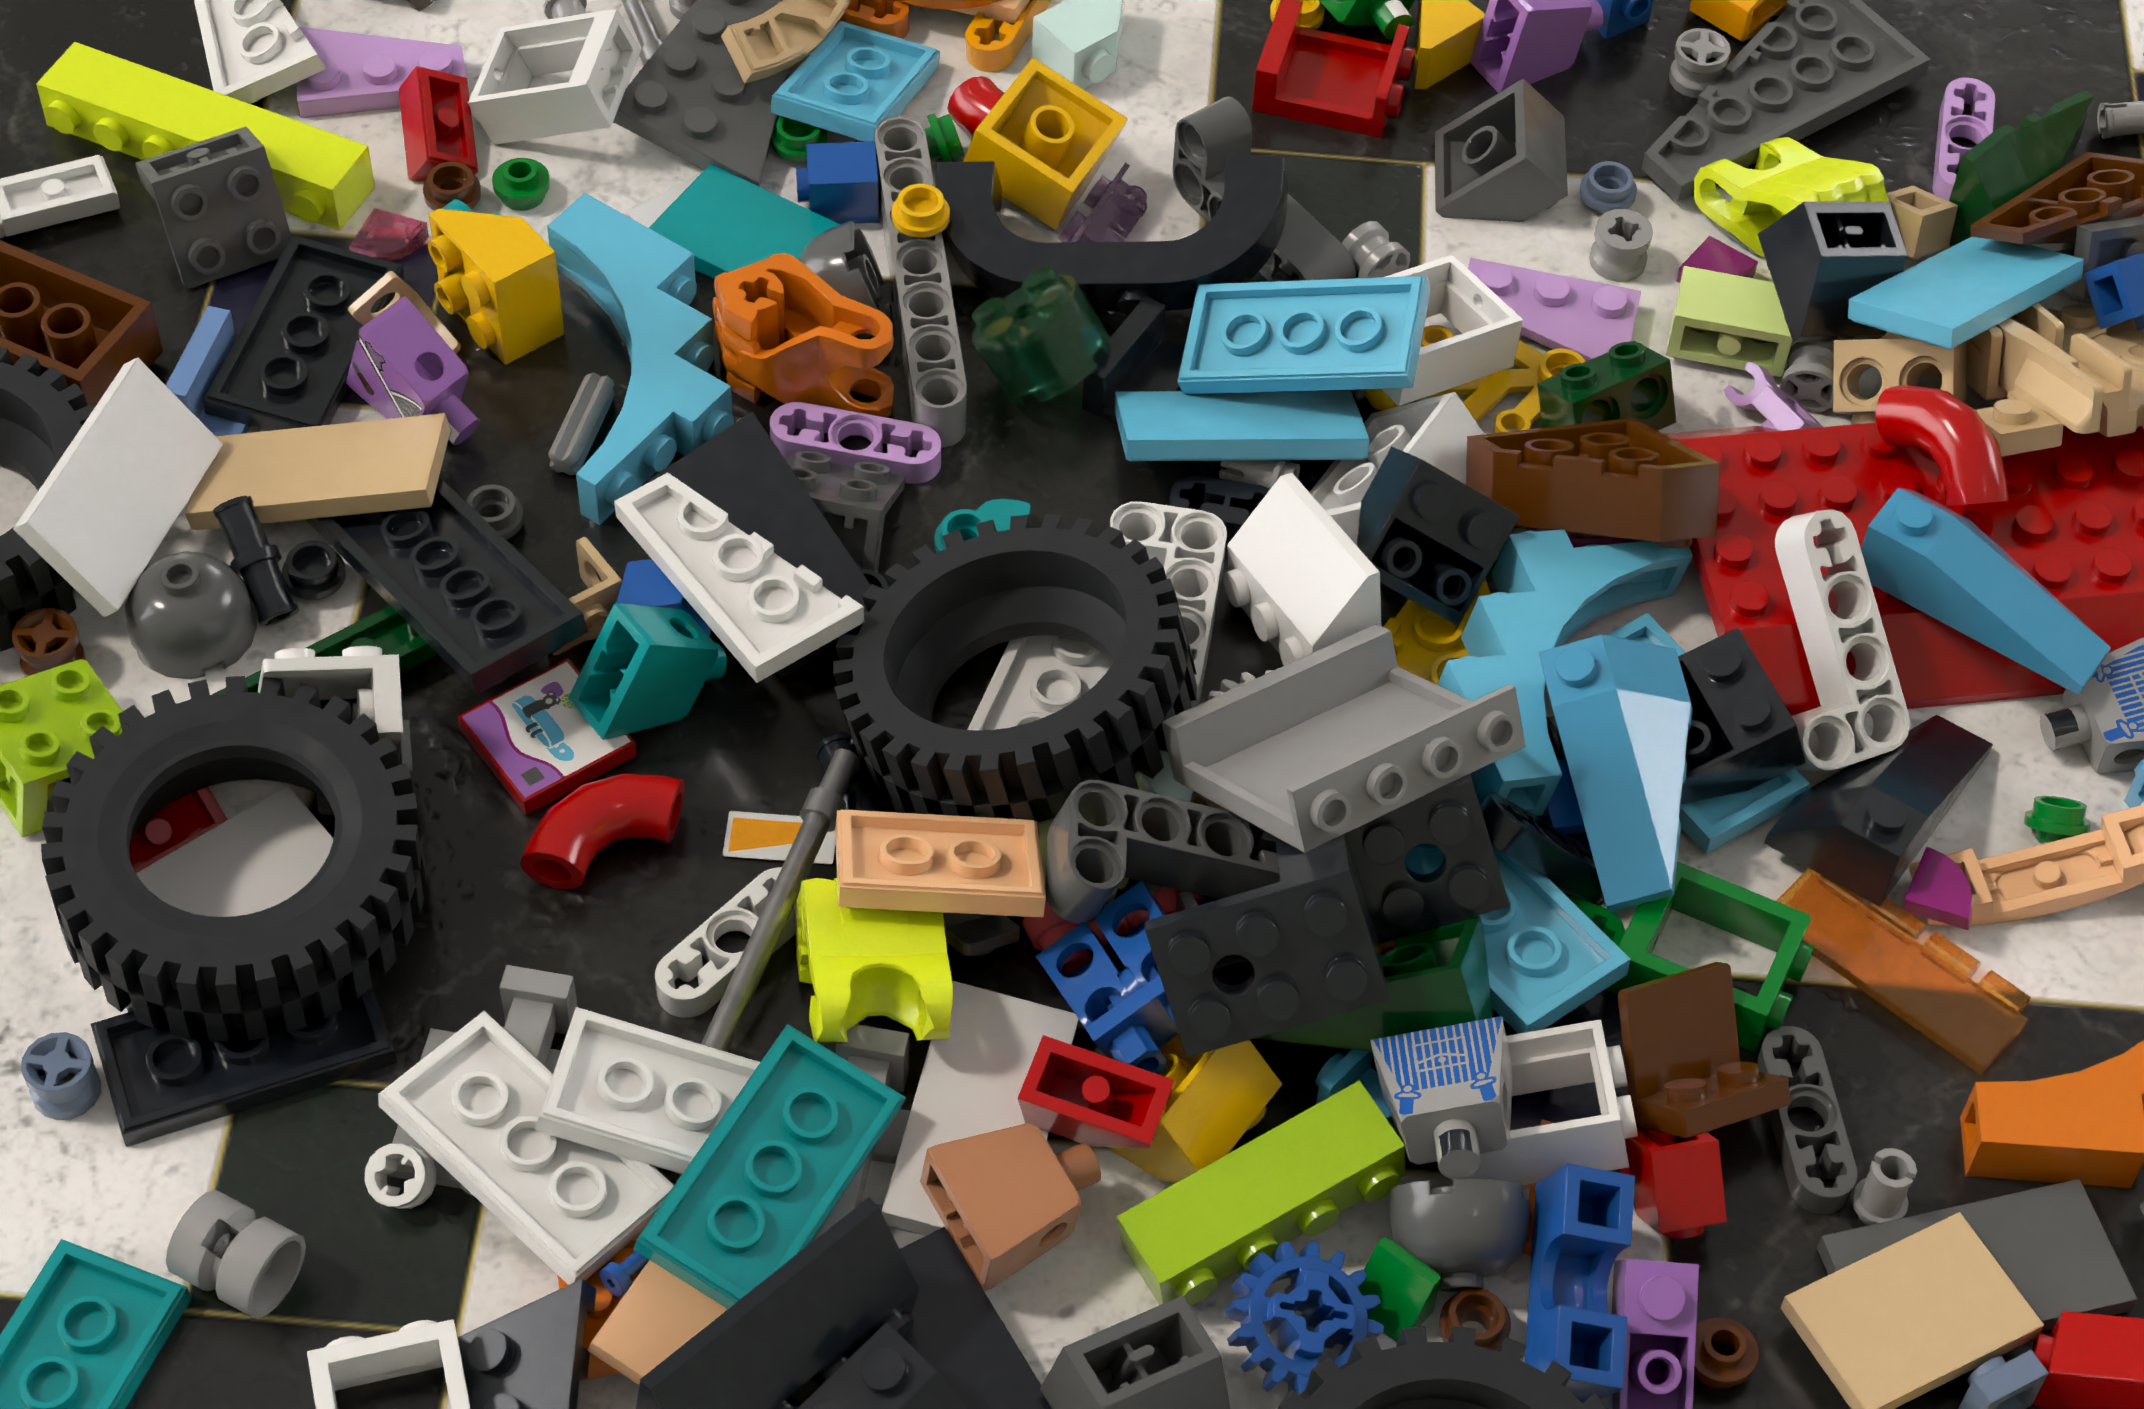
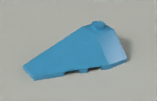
M1897 488L1868 525L1861 551L1871 585L2077 695H2080L2107 657L2111 647L1970 519L1914 490Z
M1601 634L1538 652L1608 912L1673 896L1681 831L1679 815L1682 785L1686 781L1687 771L1685 758L1688 729H1691L1693 712L1676 649Z

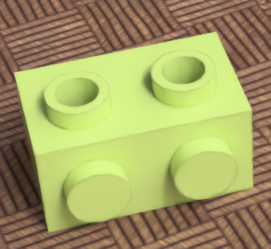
M1684 266L1674 305L1666 356L1746 370L1744 366L1748 362H1752L1767 369L1773 376L1782 377L1792 338L1774 283Z

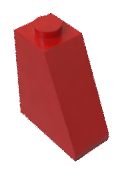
M2062 1311L2050 1336L2038 1333L2031 1350L2049 1374L2032 1405L2043 1409H2144L2143 1318Z

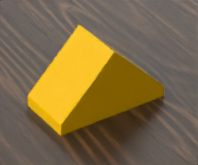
M1419 0L1414 89H1427L1470 63L1485 13L1468 0Z

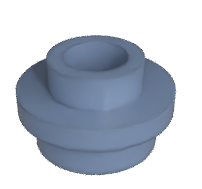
M1613 161L1599 162L1592 166L1581 180V199L1587 206L1596 211L1605 213L1613 209H1628L1635 202L1637 186L1632 172L1623 164Z

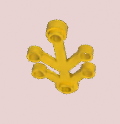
M1429 325L1423 330L1421 347L1454 336L1446 327ZM1519 340L1514 364L1522 369H1505L1427 397L1441 396L1456 392L1457 395H1470L1463 404L1478 423L1508 393L1529 392L1514 410H1504L1496 416L1493 433L1509 432L1505 428L1527 430L1541 416L1537 383L1559 374L1568 365L1584 363L1586 361L1577 352L1564 348L1553 349L1542 354ZM1362 389L1364 396L1374 408L1383 411L1398 407L1382 389Z

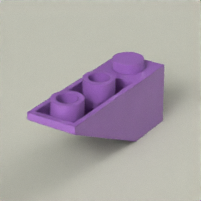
M1634 1259L1614 1261L1612 1314L1627 1317L1624 1389L1612 1394L1613 1409H1693L1699 1264Z

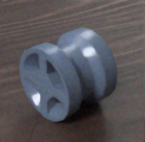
M67 1032L50 1033L38 1038L25 1051L21 1061V1072L29 1088L35 1108L42 1115L55 1120H68L85 1114L95 1105L101 1094V1080L95 1068L87 1043L79 1036ZM73 1073V1078L68 1082L58 1085L59 1081L64 1080L66 1075Z

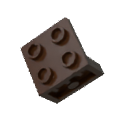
M1722 962L1710 963L1622 989L1618 993L1628 1095L1631 1096L1636 1126L1690 1138L1791 1105L1789 1080L1787 1077L1759 1072V1067L1756 1063L1740 1062L1732 975L1729 964Z

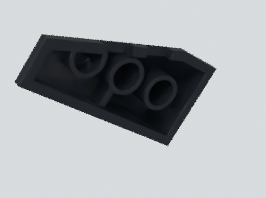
M1936 714L1909 730L1908 736L1902 745L1893 751L1851 764L1796 796L1767 834L1764 844L1880 907L1989 755L1993 744Z

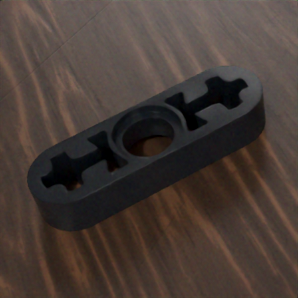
M1494 792L1488 794L1480 804L1491 844L1494 847L1593 904L1601 906L1605 902L1590 847Z

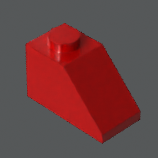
M1043 1035L1017 1099L1025 1123L1034 1124L1042 1130L1080 1143H1086L1089 1146L1151 1149L1175 1087V1080Z
M1636 1126L1638 1137L1624 1139L1629 1167L1622 1168L1621 1171L1622 1174L1635 1176L1633 1205L1637 1216L1667 1238L1683 1239L1702 1234L1704 1226L1727 1222L1719 1140L1707 1132L1690 1138H1684Z

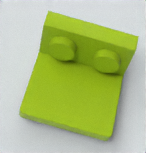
M79 659L0 685V806L21 837L42 831L45 811L47 812V801L51 800L50 795L53 791L52 783L69 778L66 765L76 751L92 759L95 758L89 737L102 726L116 736L122 733L118 714L123 712V710L86 660Z

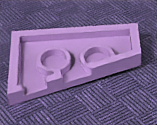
M299 27L327 68L296 83L300 118L400 108L399 88L416 66L466 78L463 50L460 45Z
M1470 258L1468 269L1523 319L1519 337L1520 341L1532 339L1551 349H1569L1580 354L1585 361L1609 352V349L1618 343L1631 341L1641 291Z

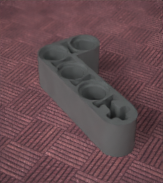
M1228 96L1182 118L1177 122L1175 129L1172 170L1176 188L1186 203L1207 223L1215 216L1223 199L1226 158H1250L1252 125L1249 116L1236 99ZM1288 194L1286 221L1282 235L1271 257L1259 272L1269 282L1356 278V269L1348 250Z
M1087 780L1079 783L1073 789L1050 825L1047 839L1046 900L1051 909L1062 919L1072 923H1086L1093 920L1101 912L1124 877L1215 899H1223L1280 882L1275 836L1230 811L1101 780Z

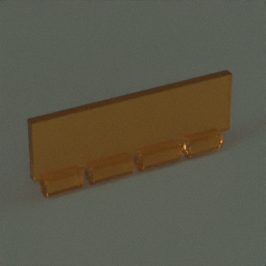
M1808 868L1776 901L1812 915L1804 938L1805 942L1815 945L1812 955L1965 1064L1982 1074L2025 1028L2029 1019L2021 1013L2029 1003L2031 996L1992 969L1977 984L1971 978L1981 964L1979 960L1937 931L1925 941L1924 945L1918 943L1916 940L1922 934L1926 924L1911 913L1905 912L1904 908L1887 897L1880 907L1871 903L1868 908L1862 904L1865 899L1860 895Z

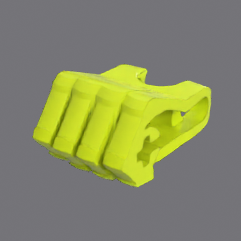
M1789 137L1776 138L1762 143L1755 169L1744 168L1730 160L1721 159L1701 167L1694 178V200L1698 208L1752 251L1763 257L1765 256L1758 234L1803 202H1889L1884 186V177L1879 168L1873 164L1822 157ZM1715 183L1733 197L1731 201L1726 200L1720 195Z
M822 878L803 880L795 904L796 959L799 981L813 984L815 995L811 996L809 1022L814 1041L817 1043L848 1042L847 1030L868 1016H887L913 1029L917 1041L950 1039L953 983L947 954L943 912L838 907L837 878H834V880Z

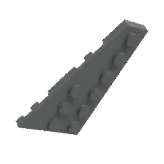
M1788 0L1784 12L1774 22H1767L1725 67L1723 76L1714 86L1709 84L1698 97L1697 104L1686 116H1679L1645 152L1641 169L1675 201L1680 202L1694 194V178L1701 167L1721 159H1727L1746 168L1757 162L1762 143L1783 137L1799 141L1926 76L1931 59L1861 0Z

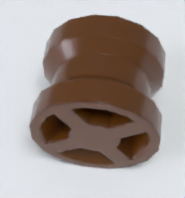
M44 608L32 611L23 616L16 623L12 631V642L20 657V667L25 677L79 659L86 660L84 648L79 641L77 625L72 616L63 610Z

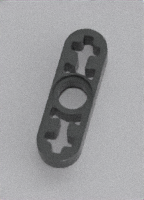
M1782 1026L1766 1035L1756 1061L1759 1072L1787 1077L1789 1080L1791 1105L1769 1111V1119L1791 1196L1799 1206L1809 1212L1822 1215L1832 1214L1841 1210L1851 1196L1858 1175L1856 1163L1819 1041L1802 1028ZM1779 1053H1788L1792 1062L1801 1063L1796 1076L1797 1085L1790 1087L1793 1079L1791 1068L1787 1060L1778 1059ZM1795 1107L1810 1108L1822 1117L1824 1127L1813 1132L1801 1130L1791 1123L1787 1112ZM1822 1151L1819 1159L1822 1174L1825 1179L1835 1180L1833 1188H1824L1820 1178H1810L1816 1164L1815 1153Z

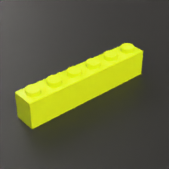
M74 42L36 83L47 126L53 127L61 133L81 137L100 144L111 151H119L141 160L246 126L265 147L284 211L299 216L307 222H316L340 231L375 188L369 147L367 145Z

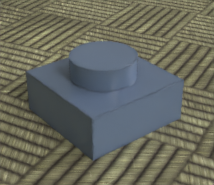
M2032 1350L2008 1362L2002 1356L1994 1357L1980 1365L1970 1374L1967 1379L1970 1386L1958 1409H2026L2033 1404L2049 1372Z

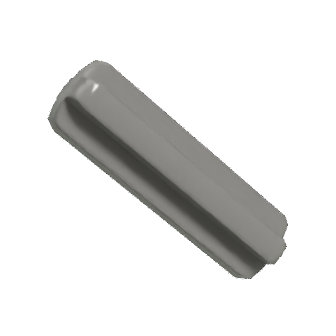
M593 372L584 377L548 452L551 459L550 467L555 472H564L572 476L577 474L582 468L615 397L614 381L609 376L601 377Z

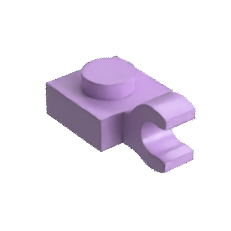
M1748 362L1744 366L1754 377L1755 383L1751 392L1745 395L1742 391L1730 385L1724 389L1725 395L1731 403L1747 410H1758L1766 418L1761 425L1762 427L1783 431L1823 427L1794 397L1784 393L1777 386L1773 375L1767 369L1755 363Z

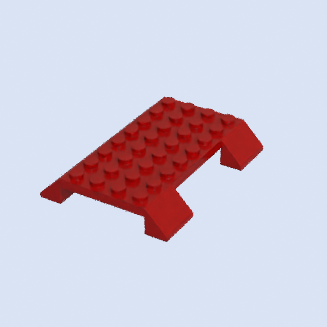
M1994 405L1985 406L1984 408L1994 407ZM1876 423L1784 431L1761 426H1747L1664 434L1720 463L1717 536L1692 538V544L1689 547L1717 636L1719 637L1736 628L1740 629L1791 716L1821 707L1776 554L1775 537L1777 530L1785 520L1792 516L1833 509L1842 512L1851 520L1861 548L1868 525L1897 488L1914 490L1970 519L2111 647L2109 653L2144 637V429L2142 426L2137 427L2134 433L2106 437L2100 432L2089 434L2076 433L2064 425L2061 446L2002 456L2008 483L2009 501L1952 506L1945 505V491L1941 471L1933 457L1920 447L1889 446L1881 438ZM1814 536L1813 540L1814 545L1816 546L1818 545L1816 536ZM1820 568L1822 575L1828 574L1827 568ZM1871 585L1907 709L2064 694L2066 688ZM1830 590L1828 603L1832 613L1836 614L1838 599L1834 591ZM1849 651L1846 657V665L1849 673L1853 676L1856 663L1852 652Z

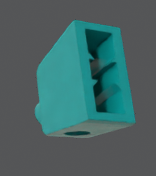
M624 603L614 604L568 699L602 740L612 739L683 719L689 714L705 681L718 680L723 677L727 668V657L724 649L718 643L713 642L693 617L682 609Z

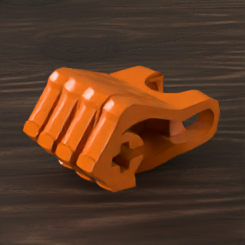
M786 253L773 254L764 260L727 273L724 272L715 277L714 288L716 297L713 298L712 302L715 318L714 334L716 341L719 342L720 362L724 365L727 374V384L731 386L732 392L755 404L760 399L761 392L764 391L784 404L803 402L886 418L892 414L894 385L887 374L874 368L882 362L893 347V323L885 313L840 295L797 258ZM866 333L875 337L871 339H858L854 336ZM850 391L871 396L877 400L872 403L860 402L851 397Z

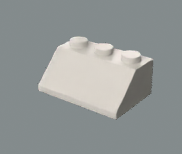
M1456 392L1372 413L1364 423L1370 438L1368 458L1364 460H1335L1309 493L1357 545L1361 500L1391 446L1428 462L1466 484L1467 436L1482 435L1484 432Z
M1292 472L1280 476L1228 543L1229 571L1223 574V584L1231 604L1236 608L1241 607L1252 620L1258 637L1262 641H1269L1280 654L1282 663L1285 666L1375 624L1381 626L1380 571Z

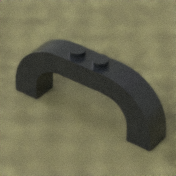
M1284 157L1226 158L1224 195L1217 213L1199 231L1172 241L1056 243L1030 241L1012 233L1000 221L1003 190L994 161L937 162L936 188L941 191L950 207V221L944 231L950 250L963 273L977 287L993 298L1008 305L1033 311L1062 312L1069 316H1086L1093 311H1119L1125 315H1130L1145 296L1166 305L1165 311L1193 308L1198 284L1247 283L1266 264L1277 247L1286 221L1288 183Z

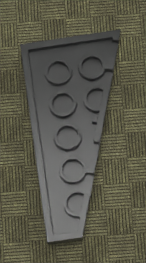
M696 0L628 85L613 123L704 170L709 164H712L760 187L777 115L771 113L772 95L788 79L790 68L768 78L744 84L721 35L728 25L747 21L761 15L783 0Z

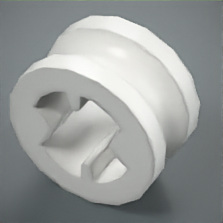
M402 1143L388 1144L379 1148L370 1157L365 1168V1184L368 1193L376 1202L398 1209H412L423 1204L431 1196L436 1185L437 1171L433 1160L425 1151ZM403 1157L401 1164L414 1167L415 1178L404 1182V1193L398 1196L400 1188L388 1186L387 1175L397 1171V1159Z

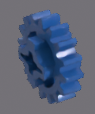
M1289 1241L1283 1242L1273 1251L1272 1259L1265 1253H1260L1248 1265L1251 1274L1243 1272L1233 1283L1231 1289L1242 1299L1233 1300L1225 1308L1224 1316L1233 1321L1240 1322L1241 1327L1227 1338L1228 1345L1247 1347L1250 1354L1244 1359L1240 1368L1244 1373L1254 1370L1258 1366L1266 1371L1262 1389L1267 1392L1280 1381L1288 1383V1393L1290 1390H1294L1300 1395L1306 1389L1311 1370L1318 1365V1357L1324 1353V1348L1332 1349L1336 1344L1343 1345L1339 1355L1333 1359L1339 1368L1348 1362L1355 1342L1373 1335L1377 1338L1383 1333L1384 1325L1375 1320L1368 1319L1367 1316L1369 1312L1381 1303L1379 1295H1361L1358 1286L1363 1283L1367 1274L1363 1269L1355 1271L1349 1276L1342 1271L1345 1253L1338 1250L1328 1261L1320 1259V1249L1316 1241H1310L1301 1250L1299 1256L1296 1255ZM1290 1278V1285L1284 1290V1293L1275 1292L1271 1297L1264 1296L1271 1284ZM1298 1310L1302 1312V1316L1294 1315V1312ZM1306 1325L1313 1326L1314 1329L1309 1331L1306 1329Z

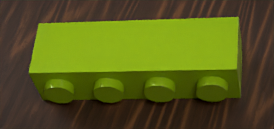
M1359 1080L1118 1215L1117 1222L1122 1247L1159 1305L1182 1295L1189 1305L1196 1304L1208 1297L1217 1288L1218 1282L1242 1268L1245 1271H1250L1248 1265L1260 1253L1263 1252L1272 1259L1273 1251L1281 1243L1291 1241L1303 1233L1305 1236L1317 1235L1331 1227L1338 1220L1340 1212L1361 1200L1374 1202L1388 1195L1389 1189L1397 1186L1401 1178L1405 1176V1145Z

